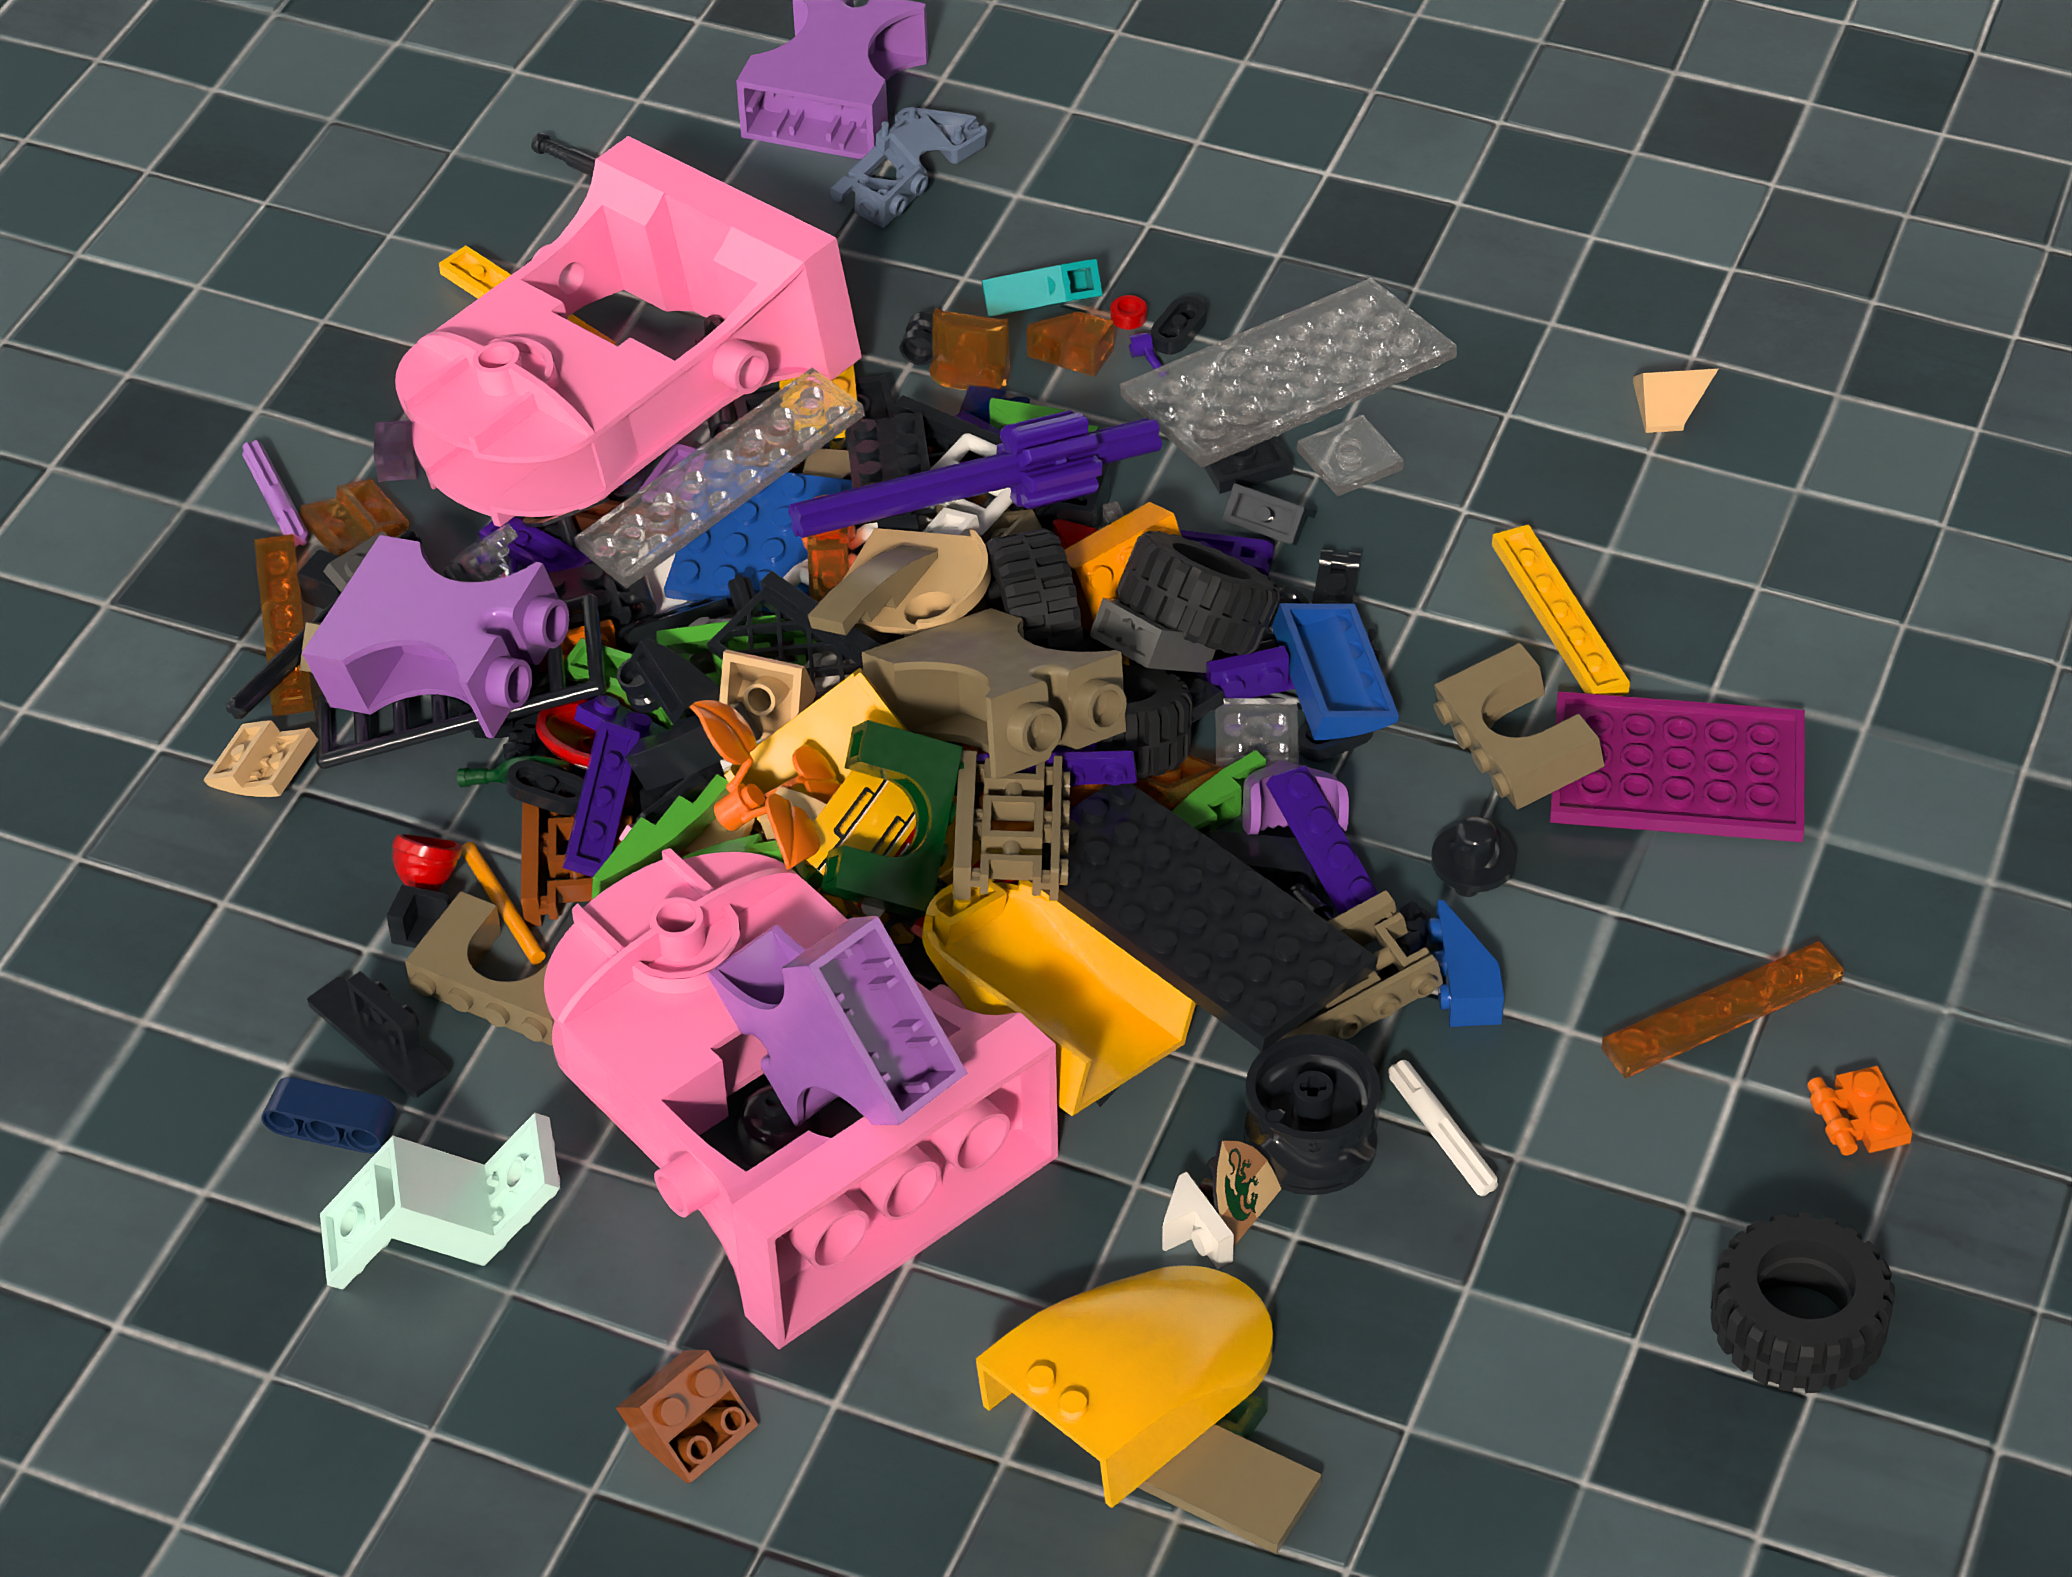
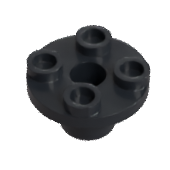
M1470 816L1461 820L1458 825L1445 830L1437 837L1432 847L1431 863L1436 875L1444 883L1453 887L1458 895L1473 897L1478 892H1485L1500 887L1514 876L1516 851L1510 839L1504 833L1495 829L1491 821L1480 816Z

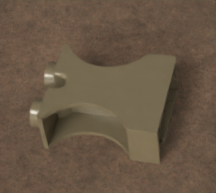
M992 608L862 652L863 672L909 732L941 741L967 744L986 751L990 756L991 777L994 779L1002 778L1047 761L1057 745L1080 749L1126 732V696L1123 688L1122 655L1120 651L1071 652L1034 645L1024 639L1022 618Z

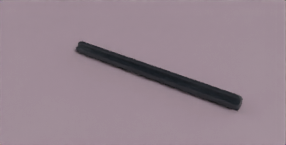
M406 531L399 537L401 539L418 541L422 545L421 537L416 536L414 531ZM340 594L311 622L322 623ZM305 628L230 698L226 704V710L235 719H243L300 664Z

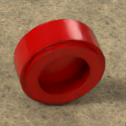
M1124 295L1116 298L1110 305L1111 322L1116 327L1126 330L1141 327L1147 321L1146 302L1133 295Z

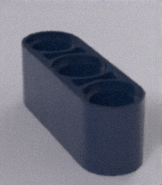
M285 1077L278 1081L262 1113L261 1120L269 1130L282 1136L373 1154L377 1153L383 1146L397 1116V1109L389 1100L379 1095L294 1077Z

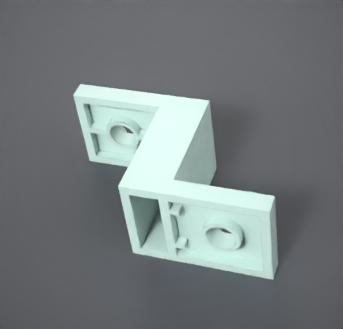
M534 1112L485 1165L392 1136L320 1213L327 1285L343 1290L357 1274L364 1270L372 1258L389 1244L392 1238L485 1266L524 1225L530 1222L532 1217L560 1189V1176L557 1170L554 1150L555 1142L552 1137L550 1117Z

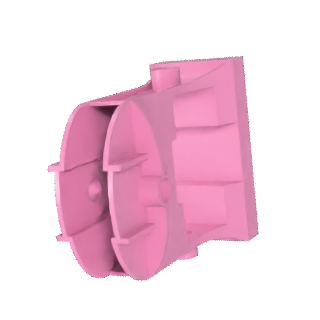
M627 136L596 158L587 197L576 216L553 243L540 248L532 261L439 328L420 338L399 363L395 383L400 404L413 423L412 441L421 466L426 471L431 488L433 490L438 488L446 496L469 509L492 516L494 525L501 527L515 516H555L587 508L608 497L616 488L717 411L742 395L750 394L762 386L792 378L830 381L857 362L862 356L836 237ZM625 290L666 312L694 311L705 318L710 315L720 316L724 321L701 342L674 361L631 337L617 347L568 321V316L590 303Z
M669 848L662 851L663 860L648 865L619 880L601 892L583 908L578 903L572 908L574 924L556 946L549 960L544 978L546 1004L554 1019L552 1030L553 1050L556 1061L565 1075L660 1168L655 1171L654 1178L657 1188L668 1206L683 1218L696 1210L703 1214L720 1240L734 1269L745 1316L779 1350L1058 1157L1056 1044L1021 1012L1003 1015L979 1014L966 1010L957 994L946 985L940 984L929 991L915 980L968 1074L900 1125H872L863 1117L833 1138L807 1131L747 1172L712 1148L699 1135L729 1116L727 1097L764 1073L761 1068V1060L768 1052L754 1035H744L739 1031L706 973L774 925H779L786 934L807 950L848 919L794 870H787L784 863L774 858L746 852H721L682 859Z

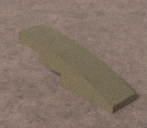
M900 545L875 556L855 569L836 585L808 614L811 628L847 635L858 620L872 622L884 606L896 609L937 559L936 551Z

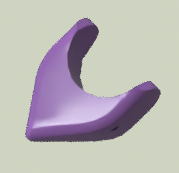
M1278 760L1254 771L1245 779L1242 827L1247 835L1259 834V830L1264 831L1268 826L1272 829L1278 825L1283 828L1288 826L1266 783L1273 775L1301 767L1302 765ZM1307 767L1343 832L1346 833L1349 818L1347 788L1334 775Z

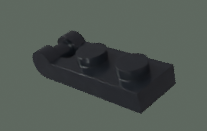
M1321 549L1312 604H1354L1361 565V553L1349 552L1348 555L1334 554V550ZM1332 570L1346 571V574L1331 572Z
M705 598L622 625L615 631L616 644L623 649L635 650L641 640L647 637L650 639L656 638V631L688 627L692 622L702 617L718 619V617L730 614L727 598Z

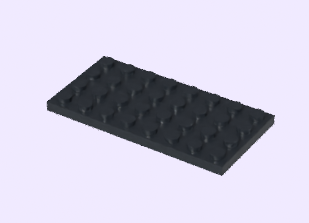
M1133 784L1106 785L1070 808L1069 826L1060 827V829H1069L1068 856L1060 855V859H1068V885H1059L1057 902L1261 1051L1265 1050L1376 969L1378 957ZM1042 843V870H1050L1051 843ZM1041 889L1043 892L1050 895V890Z

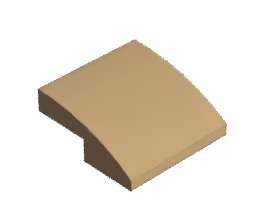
M272 720L242 724L210 769L204 781L210 787L239 795L254 797L281 796L317 743L318 738L310 728L280 732Z

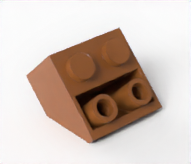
M687 1350L681 1352L616 1407L640 1445L686 1483H692L758 1426V1423L709 1350Z

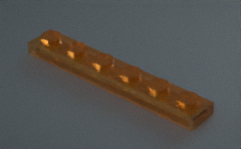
M294 534L254 539L267 663L305 628L301 591L297 576L299 571ZM300 664L270 692L273 717L314 711L310 672L301 671Z
M1817 941L1603 1037L1601 1049L1626 1079L1842 981L1844 969L1821 942Z

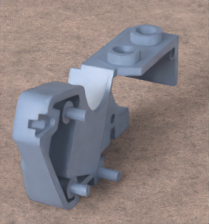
M914 107L902 109L895 115L894 125L889 129V123L886 121L882 122L881 129L876 133V145L848 171V176L844 175L830 188L832 199L840 203L852 191L855 192V213L885 228L896 216H899L904 211L907 205L926 189L928 184L927 171L919 161L923 153L931 150H940L950 163L957 164L983 149L986 144L987 128L984 125L978 127L975 116ZM886 158L896 168L897 180L869 177Z

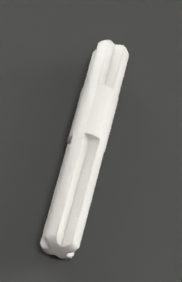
M1400 1060L1397 1064L1391 1065L1388 1069L1390 1080L1477 1195L1486 1196L1489 1192L1494 1191L1498 1187L1497 1176L1409 1061Z

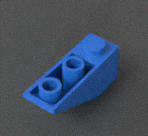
M1437 900L1436 918H1429L1430 944H1438V951H1434L1433 955L1439 963L1443 984L1438 987L1440 1010L1447 1009L1450 1027L1502 1024L1504 992L1499 963L1444 900Z

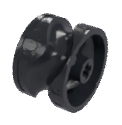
M1296 1035L1284 1038L1263 1050L1252 1062L1247 1073L1245 1101L1248 1112L1244 1124V1143L1253 1146L1267 1159L1282 1190L1295 1194L1322 1195L1340 1191L1353 1185L1368 1171L1376 1156V1127L1379 1121L1381 1085L1374 1064L1357 1047L1344 1040L1326 1035Z

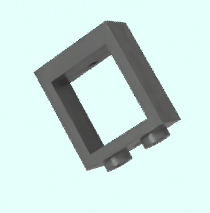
M1102 599L1089 634L1092 638L1114 650L1120 651L1121 654L1151 669L1206 673V662L1212 661L1216 651L1202 644L1185 640L1183 638L1185 632L1165 628L1123 605V601L1120 599Z

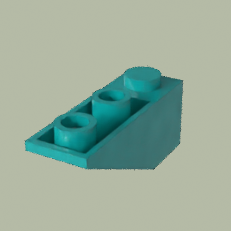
M1097 259L981 280L988 317L1096 300L1103 296Z

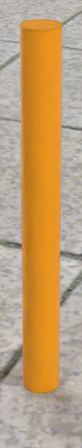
M465 843L462 845L461 854L492 903L497 905L499 914L530 963L534 965L541 963L546 957L543 949L475 843Z

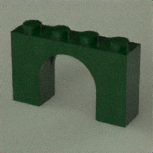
M870 720L852 727L844 768L888 780L902 789L914 809L916 819L915 833L909 847L899 857L882 856L845 845L829 850L820 893L912 918L926 915L931 900L940 892V886L937 884L939 869L944 865L948 854V844L945 843L947 827L952 823L956 812V803L953 801L955 785L958 784V771L964 768V763L960 760L962 746Z

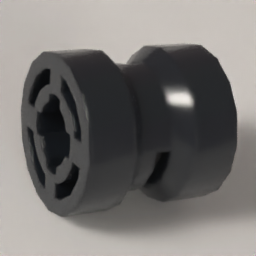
M923 312L911 316L906 327V333L899 346L903 358L915 365L931 363L936 356L938 344L944 333V325L941 320L935 315Z
M627 659L619 667L617 679L622 690L626 692L631 707L640 713H649L661 707L660 703L631 659Z

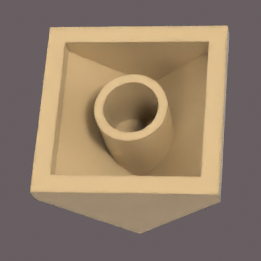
M727 649L723 652L719 702L730 705L742 701L762 733L761 740H765L813 703L816 690L805 666Z

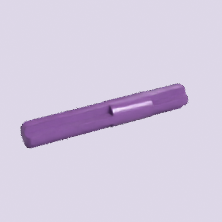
M257 440L252 443H244L242 455L287 543L294 548L299 544L304 546L308 542V531L263 444Z

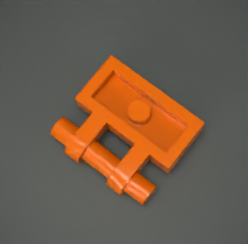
M1878 1066L1836 1075L1835 1091L1827 1087L1822 1077L1813 1078L1807 1083L1811 1093L1810 1103L1814 1111L1822 1115L1827 1125L1825 1132L1830 1142L1838 1146L1842 1155L1849 1156L1855 1153L1858 1149L1855 1141L1859 1140L1863 1141L1868 1153L1911 1143L1913 1132ZM1847 1110L1851 1121L1848 1118H1843L1840 1111Z

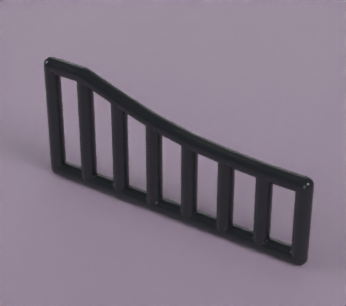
M588 593L562 600L568 607L569 615L583 612L589 681L566 687L562 643L556 648H549L547 651L550 692L528 697L520 708L511 709L505 721L599 696L606 691L598 599L594 594ZM321 694L314 700L315 736L318 738L316 743V763L320 768L327 769L480 728L481 725L472 707V713L449 719L448 696L431 694L433 723L410 729L408 698L392 703L394 734L371 740L370 714L353 711L355 744L332 750L331 708L334 707H330L324 694Z

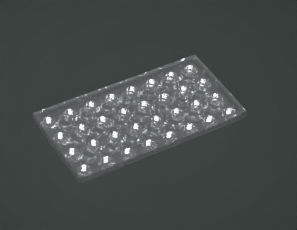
M1369 278L1119 384L1120 395L1145 419H1155L1159 424L1160 432L1203 468L1235 453L1247 450L1251 446L1274 436H1279L1304 423L1311 422L1334 410L1341 409L1364 397L1376 394L1378 391L1396 383L1406 381L1419 373L1438 367L1442 363L1457 357V345L1374 279Z

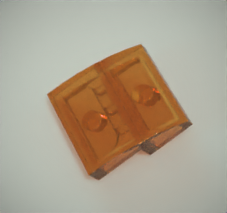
M372 479L338 485L335 499L301 505L300 517L303 523L328 552L338 556L345 554L381 531H384L389 537H397L409 527L407 518Z

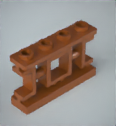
M632 785L627 787L612 853L621 843L619 838L626 826L633 824V816H626V810L634 809ZM522 802V911L524 921L528 927L542 926V915L549 914L550 920L558 919V903L591 901L593 878H587V875L562 868L565 855H559V841L569 840L575 814L561 815L550 811L551 817H570L548 818V833H543L544 809ZM543 864H548L550 879L570 877L568 880L547 881V896H542Z

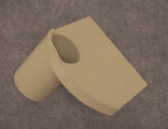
M874 528L843 579L875 556L900 545L936 551L937 559L896 609L884 606L872 622L858 620L854 627L861 630L868 637H876L882 633L904 634L905 638L966 617V614L982 599L991 580V564L982 538L975 530H969L971 536Z

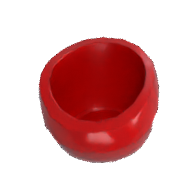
M397 834L392 844V859L395 871L405 885L437 892L454 872L461 856L462 845L459 842L446 839Z

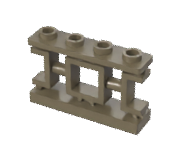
M962 751L960 760L963 761L964 768L958 771L953 899L970 900L971 887H979V894H988L989 879L1031 880L1032 896H1041V889L1050 890L1049 901H1058L1059 885H1068V859H1060V855L1068 856L1069 829H1060V827L1069 826L1070 800H1061V797H1070V772L1062 771V756L1054 755L1053 767L1045 766V762L1037 764L1036 774L1012 773L1002 778L994 779L991 777L990 758H985V764H976L977 751ZM976 783H984L983 809H975ZM1044 785H1053L1052 811H1043ZM991 820L1034 822V832L991 830ZM973 841H981L980 868H972ZM1042 843H1051L1050 870H1042Z
M1387 890L1328 921V923L1362 947L1375 940L1378 941L1383 949L1374 953L1378 957L1375 971L1363 979L1364 981L1351 987L1323 1007L1324 1014L1307 1023L1305 1021L1278 1041L1306 1034L1326 1035L1341 1040L1349 1039L1355 1036L1361 1029L1379 1019L1390 1017L1399 1008L1410 1002L1430 995L1443 984L1439 963L1434 955H1430L1426 947L1406 957L1395 942L1396 939L1407 934L1408 931L1403 915L1397 912L1395 901ZM1394 963L1400 972L1381 981L1376 972Z

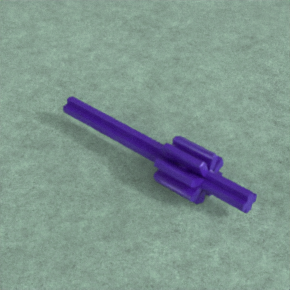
M1070 410L1005 425L1000 430V438L1003 443L997 444L996 455L792 503L788 508V513L792 519L791 529L796 537L804 538L1009 487L1011 489L1010 499L1017 507L1024 506L1026 509L1090 495L1098 489L1099 484L1096 477L1102 475L1103 464L1160 451L1162 448V440L1159 437L1160 427L1155 419L1150 420L1146 418L1088 432V419L1081 412L1074 413Z

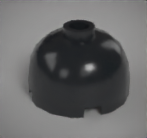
M771 1085L763 1086L750 1093L741 1102L734 1116L735 1150L741 1160L751 1168L807 1131L822 1136L819 1113L817 1112L801 1125L795 1126Z

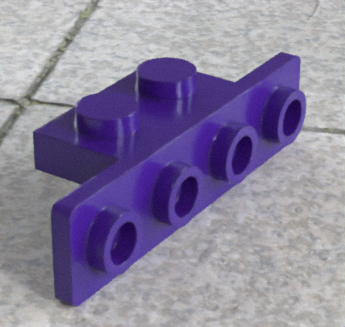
M1285 646L1206 662V673H1196V675L1223 691L1224 704L1295 689L1289 674V655Z
M1097 742L1080 749L1057 745L1052 751L1051 757L1045 761V766L1053 767L1054 755L1062 756V771L1070 772V786L1089 784L1120 785L1137 782L1134 752L1097 751ZM977 754L976 764H985V758H990L989 754ZM1036 765L1015 773L1036 774ZM976 783V787L984 788V783Z

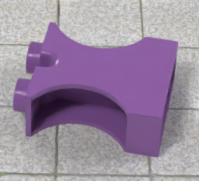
M792 0L795 37L778 48L751 55L736 80L741 137L862 159L876 145V133L881 129L882 122H888L886 80L903 70L925 65L929 60L926 4L908 0H869L862 7H854L853 0Z
M379 535L303 650L302 655L330 707L371 715L388 704L408 697L427 694L447 695L469 704L486 737L494 738L511 709L520 708L530 694L532 672L529 664L539 665L549 648H556L563 642L569 627V611L566 603L559 599L543 563L535 562L517 573L496 580L460 582L436 573L420 542Z
M878 915L850 918L807 950L786 934L779 925H774L706 973L739 1031L744 1035H754L767 1049L768 1054L762 1058L761 1068L795 1126L801 1125L838 1096L856 1108L872 1125H900L968 1074Z

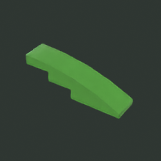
M1257 750L1253 751L1215 774L1191 792L1171 812L1203 834L1209 831H1217V827L1241 815L1244 781L1254 771L1266 767V759Z
M716 774L694 803L679 795L656 825L640 817L594 875L592 899L626 876L663 860V850L671 848L678 855L698 838L716 819L714 804L730 793L726 789V785L729 783L728 780Z

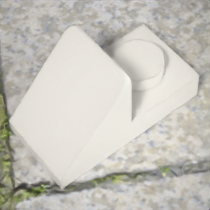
M1185 1172L1178 1177L1164 1218L1162 1249L1167 1251L1192 1239L1199 1254L1202 1256L1207 1255L1215 1267L1219 1269L1233 1262L1234 1234L1189 1174Z

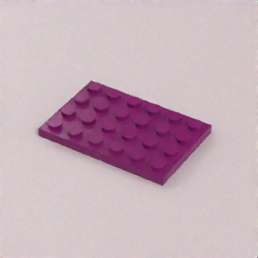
M1558 691L1555 725L1580 714L1599 737L1605 767L1551 793L1550 823L1803 842L1805 710Z

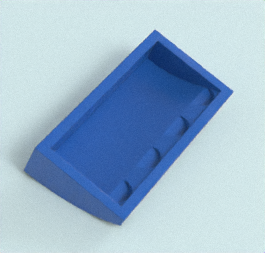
M1280 603L1272 629L1279 647L1285 646L1289 655V674L1314 740L1357 736L1397 723L1399 714L1356 605Z

